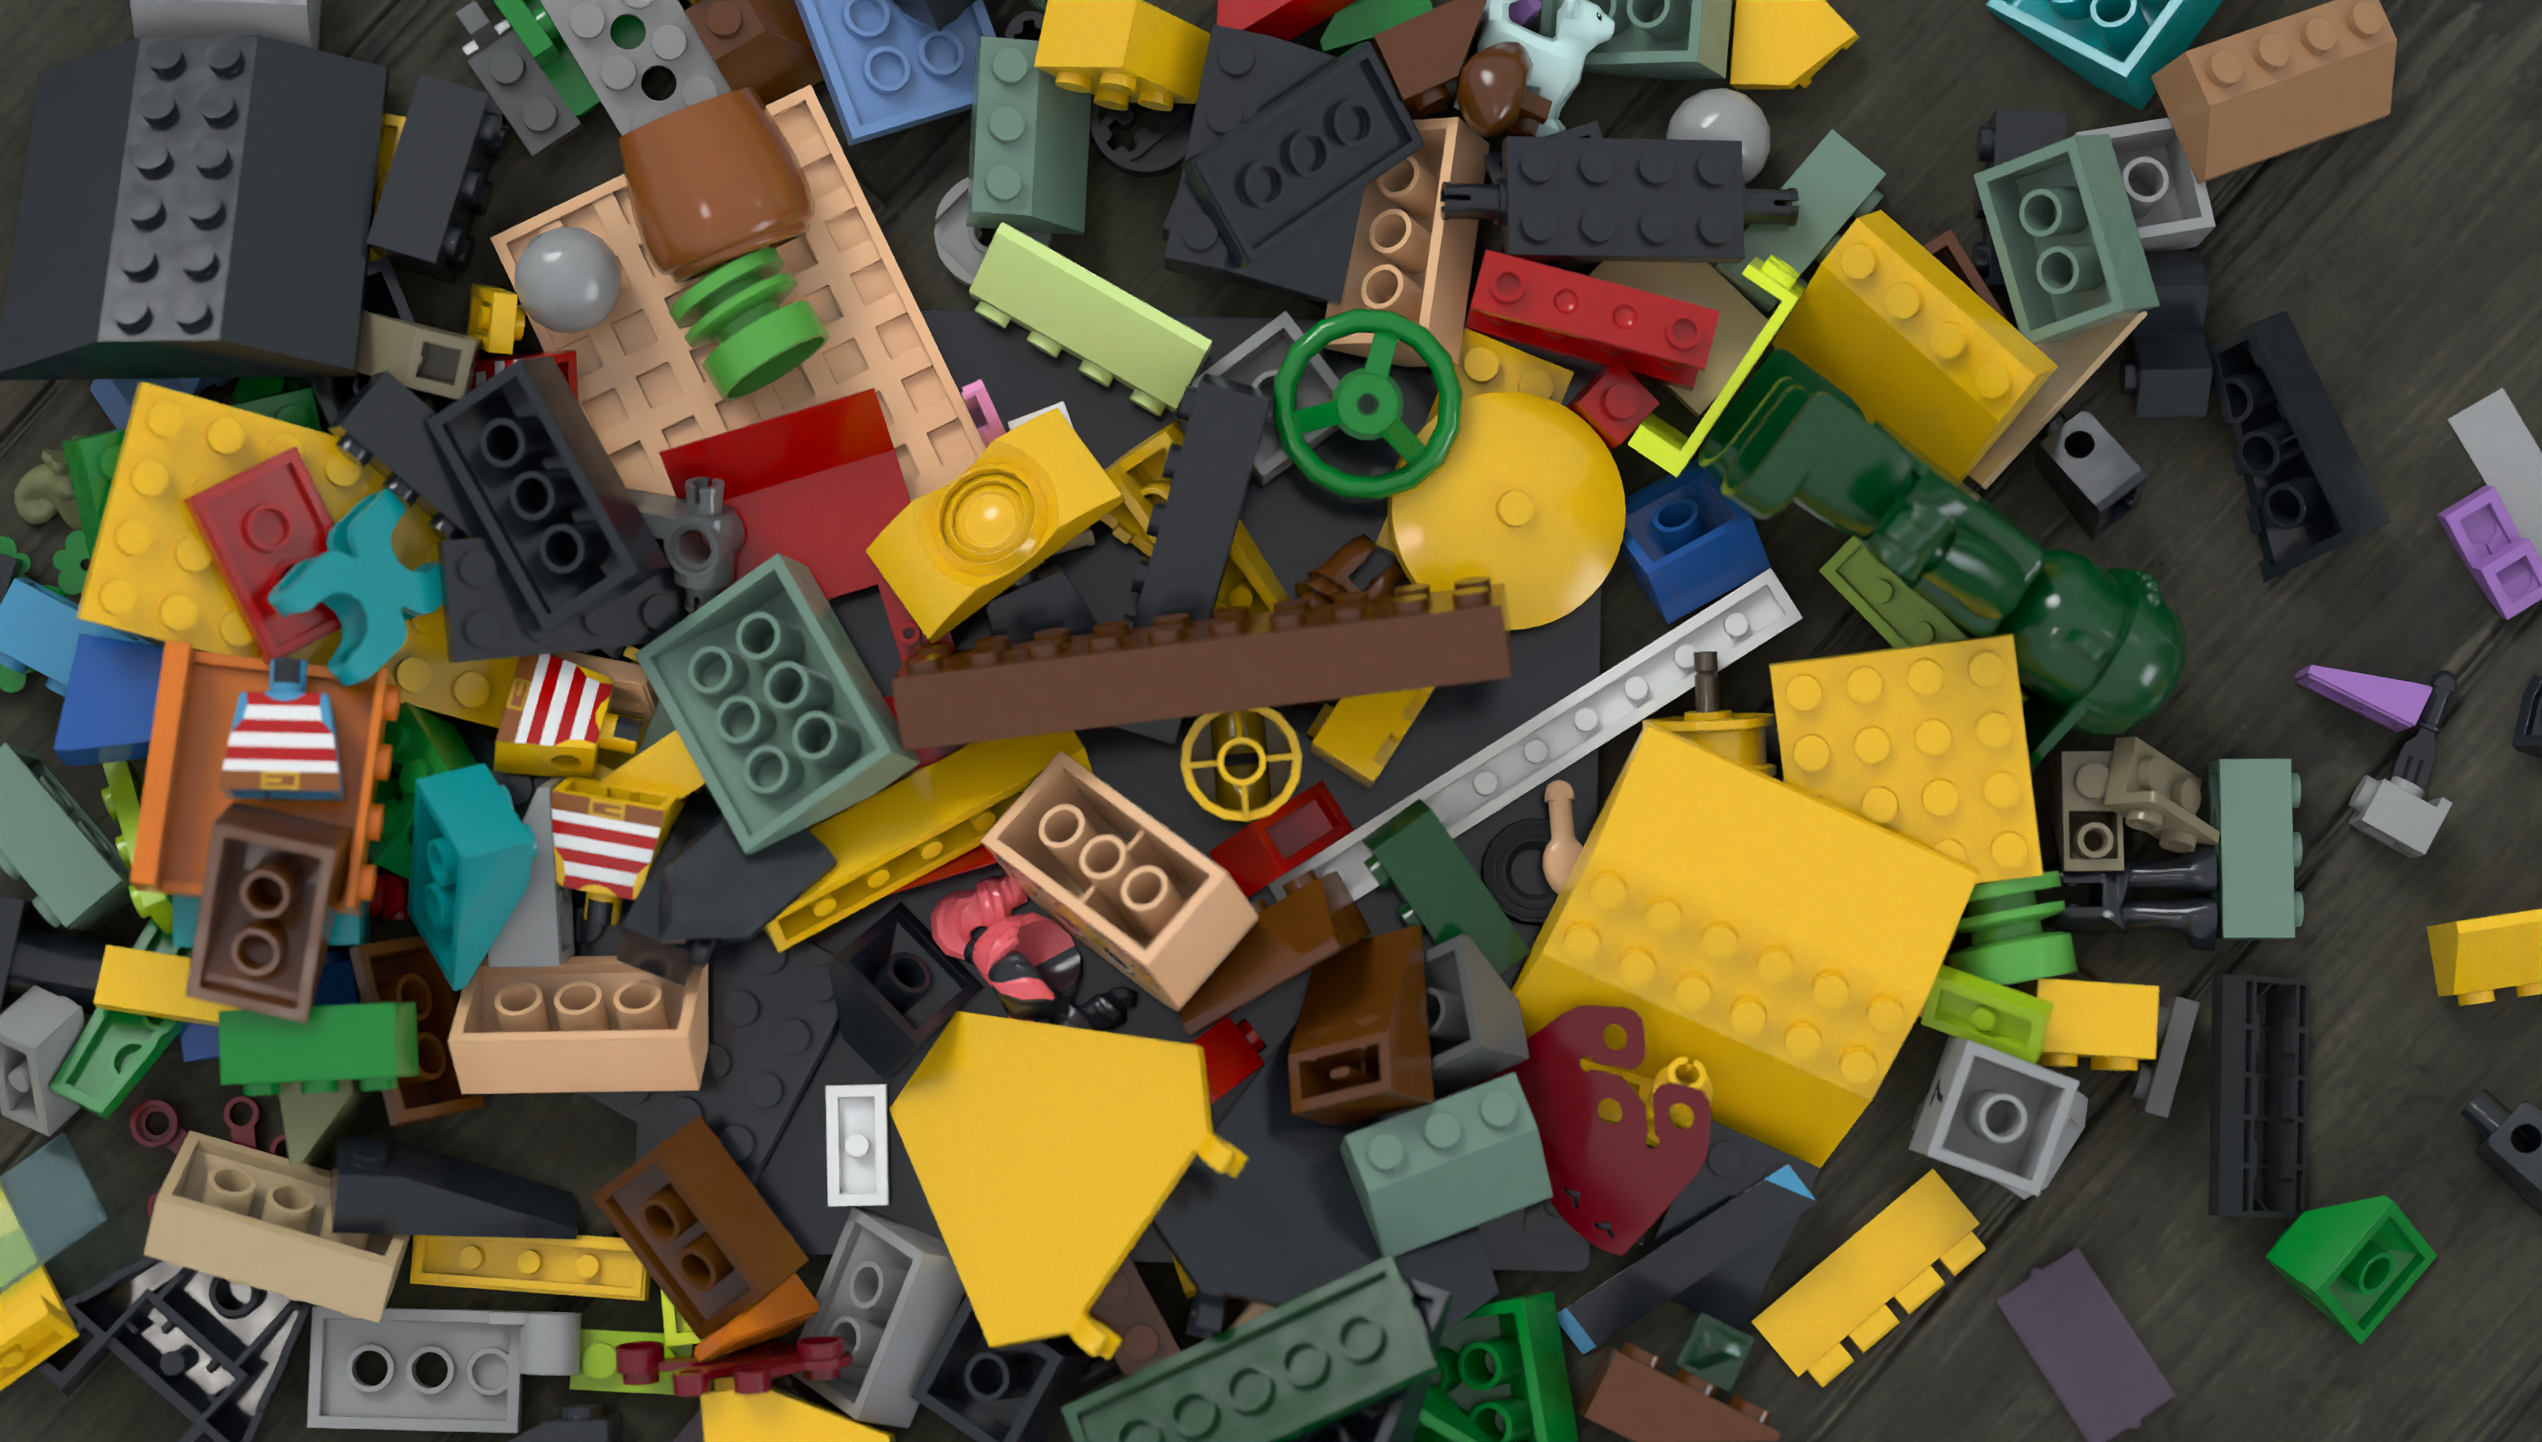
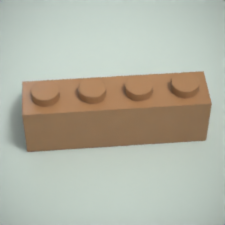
M2334 0L2185 51L2152 75L2151 79L2198 184L2388 116L2391 109L2397 39L2379 0Z

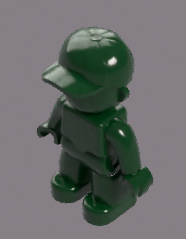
M1777 347L1768 353L1708 433L1698 456L1699 466L1723 482L1721 486L1722 495L1750 515L1760 519H1767L1780 513L1792 501L1823 522L1855 536L1880 564L1900 578L1909 589L1972 634L1979 637L2013 634L2018 678L2022 684L2020 687L2030 696L2022 705L2030 771L2037 767L2046 754L2071 728L2092 736L2117 737L2126 733L2154 713L2168 698L2178 683L2187 657V639L2184 624L2179 614L2165 603L2160 592V585L2154 580V576L2151 573H2142L2140 570H2132L2130 568H2109L2104 570L2088 558L2068 550L2052 549L2044 551L2010 517L1934 462L1888 425L1876 419L1873 425L1868 423L1863 411L1850 396L1788 350Z

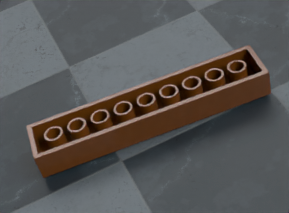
M1477 576L1455 581V589L1431 592L1429 584H1411L1395 588L1394 597L1370 599L1368 591H1354L1334 596V604L1310 607L1309 599L1299 598L1274 603V611L1250 614L1248 606H1232L1213 611L1214 619L1190 622L1189 614L1175 613L1154 618V626L1130 629L1129 621L1120 620L1104 622L1093 626V634L1070 636L1069 628H1053L1034 633V641L1011 643L1009 635H996L975 640V648L952 651L951 643L948 642L918 646L915 648L916 655L909 656L891 679L902 751L1511 678L1514 651L1505 583L1491 585L1490 577Z

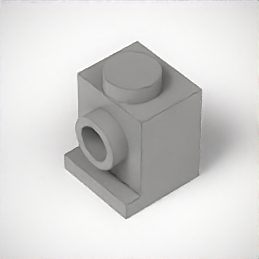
M2366 775L2360 781L2350 799L2349 806L2356 810L2348 824L2405 856L2414 858L2426 854L2453 803L2443 797L2426 802L2422 800L2425 794L2424 790L2397 776H2393L2390 781L2386 779L2377 781Z

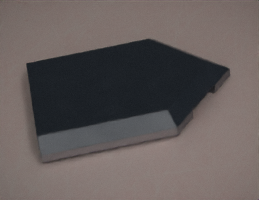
M722 813L664 863L660 942L661 944L686 943L687 939L722 938L723 943L749 942L837 865V860L828 847L806 828L751 855L745 854Z

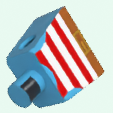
M290 658L273 659L270 661L269 692L245 691L240 693L220 777V789L227 799L345 801V785L334 705L328 694L306 693L308 662Z

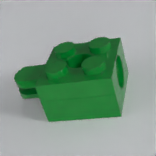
M405 701L400 706L397 722L387 721L384 744L393 745L392 767L389 781H378L375 804L385 805L384 825L381 840H370L368 855L374 864L409 879L416 779L478 765L453 724Z

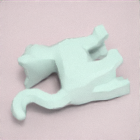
M1487 0L1476 54L1492 45L1506 41L1518 42L1524 46L1533 63L1531 77L1528 80L1526 89L1552 101L1548 118L1543 125L1539 123L1535 137H1545L1565 131L1566 127L1558 120L1561 108L1580 83L1587 54L1598 44L1609 41L1615 31V21L1603 13L1598 5L1588 0H1564L1562 7L1557 11L1556 36L1552 39L1537 34L1510 20L1508 7L1511 3L1519 0ZM1456 97L1454 108L1459 109Z

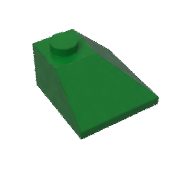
M2383 1195L2304 1211L2291 1227L2285 1229L2279 1235L2275 1246L2265 1257L2290 1286L2361 1346L2433 1262L2437 1254L2396 1203Z

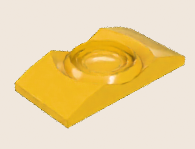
M1056 408L994 439L969 469L947 485L914 499L877 536L866 549V553L928 640L933 644L1126 499L1059 409Z

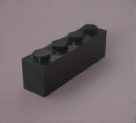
M2287 311L2251 323L2207 347L2213 367L2212 376L2223 420L2226 423H2231L2237 452L2232 453L2237 476L2244 475L2252 507L2246 511L2251 533H2258L2264 560L2259 562L2264 583L2391 522Z

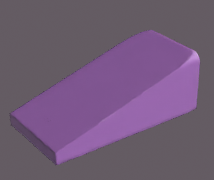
M2310 665L2299 670L2294 678L2297 680L2296 683L2395 732H2400L2416 725L2432 691L2431 686L2316 665Z

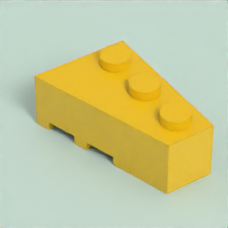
M1436 687L1341 698L1335 708L1326 703L1307 734L1314 738L1310 752L1371 790Z

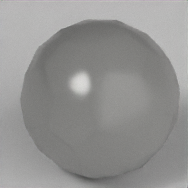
M1727 88L1703 90L1686 99L1674 113L1667 129V139L1742 141L1743 183L1745 185L1753 181L1759 174L1770 152V127L1762 109L1745 94Z
M561 226L539 234L524 248L515 267V291L522 308L535 322L554 332L577 333L598 325L612 312L621 293V268L614 252L602 238L584 228Z

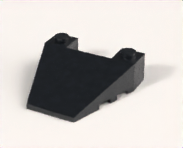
M149 1256L131 1266L123 1267L109 1275L110 1277L101 1283L63 1301L79 1336L37 1364L35 1368L69 1397L111 1352L193 1424L178 1442H257L314 1305L304 1301L290 1300L283 1295L249 1285L231 1283L224 1278L187 1267H176Z

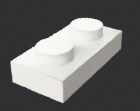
M888 1084L826 1086L828 1207L890 1205Z

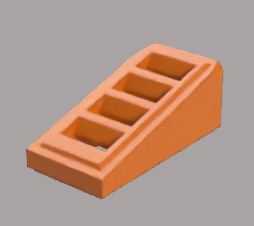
M794 1273L765 1297L712 1332L695 1346L696 1350L693 1353L702 1362L787 1334L819 1312V1303L798 1275Z

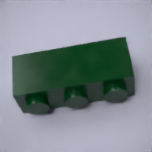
M1420 798L1361 840L1372 855L1363 862L1383 891L1392 885L1405 902V904L1397 909L1403 921L1408 927L1420 926L1422 935L1427 933L1435 946L1460 934L1470 936L1498 975L1531 952L1433 810Z

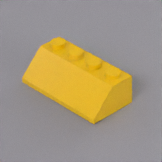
M2542 909L2427 926L2438 997L2457 995L2459 1006L2495 1001L2493 989L2516 986L2517 997L2542 994Z

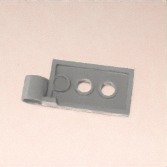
M540 0L621 136L670 113L732 91L678 0ZM631 15L642 21L645 26L646 35L640 46L627 50L618 47L613 42L610 31L612 24L617 18ZM656 66L669 69L674 74L677 83L673 95L662 101L650 99L645 95L641 87L644 73Z
M312 1306L307 1428L521 1432L523 1374H580L582 1313L386 1307L380 1323H376L363 1318H352L325 1307ZM368 1350L380 1353L387 1362V1375L378 1385L364 1383L356 1372V1364L359 1357ZM427 1352L441 1355L448 1366L446 1379L437 1387L423 1384L416 1374L417 1362Z

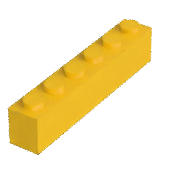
M1074 731L968 743L955 753L930 766L916 770L908 778L859 802L857 805L827 821L809 827L807 830L828 847L837 860V865L764 928L777 952L784 951L983 844L981 840L1060 751L1093 774L1085 747Z

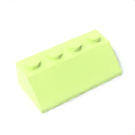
M1001 222L969 290L971 298L979 302L975 309L976 313L1002 328H1006L1010 320L1030 331L1026 339L1027 342L1055 358L1058 357L1061 350H1064L1082 361L1078 368L1081 373L1106 387H1109L1112 380L1115 379L1134 391L1129 399L1157 416H1161L1165 408L1177 414L1187 385L1191 386L1190 382L1199 376L1211 355L1212 341L1004 222Z

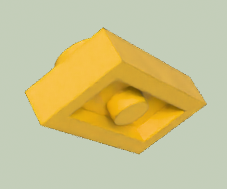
M472 284L467 336L482 339L480 349L490 353L513 354L514 341H521L525 327V310L522 308V305H517L518 295L497 286Z

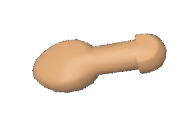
M1555 780L1549 783L1544 796V802L1549 804L1551 840L1546 845L1543 853V871L1551 889L1558 895L1583 848L1581 843L1575 838L1572 809L1575 793L1571 784L1563 780Z

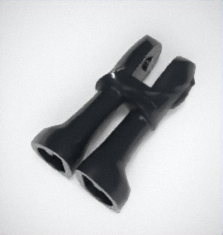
M2196 843L2194 852H2187L2180 857L2167 860L2130 861L2129 858H2124V871L2062 872L2060 858L2046 865V872L2059 871L2060 880L2063 884L2080 886V883H2090V907H2080V904L2066 905V910L2047 918V927L2075 933L2110 932L2112 934L2128 935V929L2167 930L2184 935L2192 949L2199 951L2215 950L2217 934L2216 898L2124 901L2128 889L2216 892L2217 863L2215 845Z

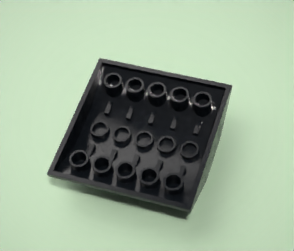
M259 35L139 37L39 72L0 330V380L356 376L370 256V246L366 242L374 220L390 76L388 68Z

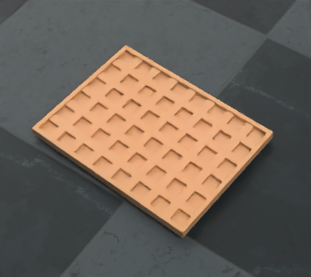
M811 84L766 105L769 113L794 151L807 178L814 200V215L809 220L810 230L805 235L775 248L785 263L778 274L790 272L797 283L791 294L779 305L783 307L794 302L807 300L830 338L822 348L798 367L749 395L726 402L721 398L702 367L708 355L720 345L719 342L692 349L684 338L691 327L679 328L669 314L673 304L704 276L676 283L672 280L671 275H662L653 266L644 249L633 217L625 174L490 238L514 289L515 267L524 248L533 238L548 230L561 226L584 228L602 238L614 252L621 268V293L612 312L604 321L592 328L577 333L551 331L535 322L528 314L527 316L544 352L576 350L578 403L626 488L676 496L661 460L660 451L875 388L911 502L950 483L969 469L986 449ZM768 245V246L759 248V250H761V249H763V248H770V247H769V245Z

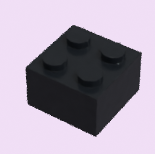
M966 1295L916 1387L912 1398L977 1442H1045L1062 1411L1061 1407L1065 1406L1092 1355L1066 1335L999 1348L989 1347L970 1299Z

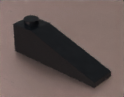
M373 1136L359 1138L337 1137L330 1147L329 1174L332 1233L539 1239L577 1238L578 1229L574 1194L572 1192L398 1139H380Z

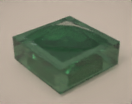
M1701 1311L1698 1313L1674 1365L1730 1392L1755 1338Z

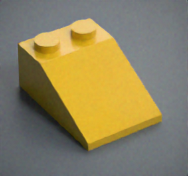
M734 1377L714 1379L715 1391L701 1395L704 1442H896L895 1433L868 1422L857 1421L850 1415L772 1385L769 1392L743 1395L734 1392Z

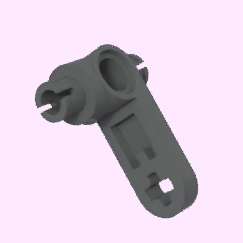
M710 477L688 479L685 482L687 498L677 499L676 496L627 488L652 535L655 538L664 539L666 557L674 568V581L679 586L686 588V611L690 613L695 612L698 604H700L701 608L722 593L723 588L734 583L735 555L743 547L745 531L742 521L735 513V510L723 504V491L725 490L723 480L715 478L710 487ZM699 532L708 539L711 549L701 541Z

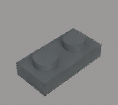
M2174 996L2166 997L2163 1007L2158 1005L2156 1059H2149L2147 1064L2140 1062L2138 1064V1071L2134 1073L2130 1087V1096L2137 1098L2134 1112L2154 1118H2168L2200 1005L2199 1002Z

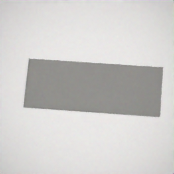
M2501 388L2452 416L2448 421L2486 485L2494 486L2520 536L2531 539L2542 560V452L2505 390Z

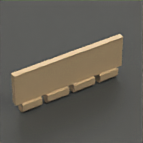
M2144 311L2059 342L2035 345L2058 367L1968 474V477L1986 490L2147 316V313Z

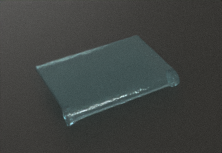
M64 1133L0 1176V1295L108 1220L90 1181Z

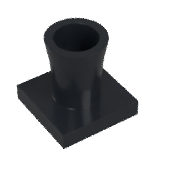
M0 895V1015L9 1008L12 993L24 995L35 985L57 996H65L71 999L77 1005L82 1006L83 1013L92 1016L97 1009L93 1002L106 945L120 947L121 938L81 937L28 929L27 924L32 901Z

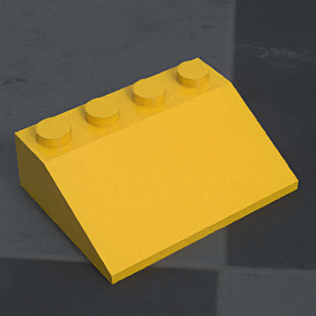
M1882 210L1858 217L1820 264L1771 344L1775 348L1782 347L1788 350L1850 396L1863 411L1868 423L1873 425L1876 419L1882 421L1961 482H1963L2058 367L2057 364Z

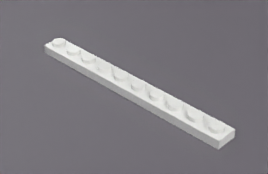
M1771 568L1278 878L1269 884L1268 888L1278 902L1287 897L1282 886L1309 870L1314 869L1319 878L1337 870L1353 900L1360 899L1379 887L1363 863L1372 855L1361 840L1419 798L1433 810L1451 838L1455 839L1694 688V676L1697 672L1694 671L1693 652L1717 651L1718 670L1715 672L1717 673L1800 621L1803 617Z

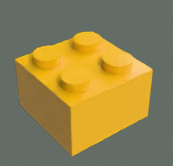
M1048 0L1034 67L1055 76V85L1062 89L1079 93L1089 92L1095 95L1093 102L1104 108L1124 111L1128 110L1129 103H1138L1143 107L1153 110L1172 111L1174 103H1197L1211 34L1143 0Z
M2042 978L2018 983L2019 992L2054 1003L2043 1053L2036 1062L2039 1066L2077 1067L2078 1057L2091 1058L2090 1069L2138 1071V1060L2156 1059L2159 986Z

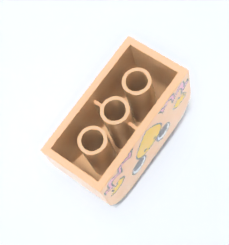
M1062 751L1058 753L981 840L1010 878L1044 912L1149 994L1175 1011H1179L1259 920L1257 913L1227 872Z

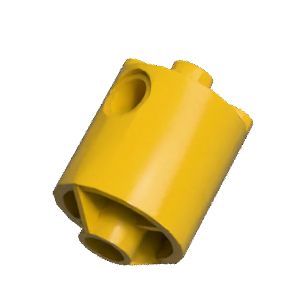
M1269 707L1205 714L1199 716L1193 722L1183 741L1181 769L1188 791L1202 808L1222 819L1247 822L1272 814L1289 800L1300 779L1302 753L1295 731L1280 713ZM1258 753V763L1224 766V755Z

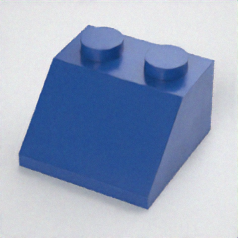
M1698 459L1687 464L1678 477L1670 473L1625 498V528L1620 551L1643 592L1667 624L1695 611L1702 605L1771 568L1752 517L1745 510L1722 495L1721 486L1723 482L1699 466Z

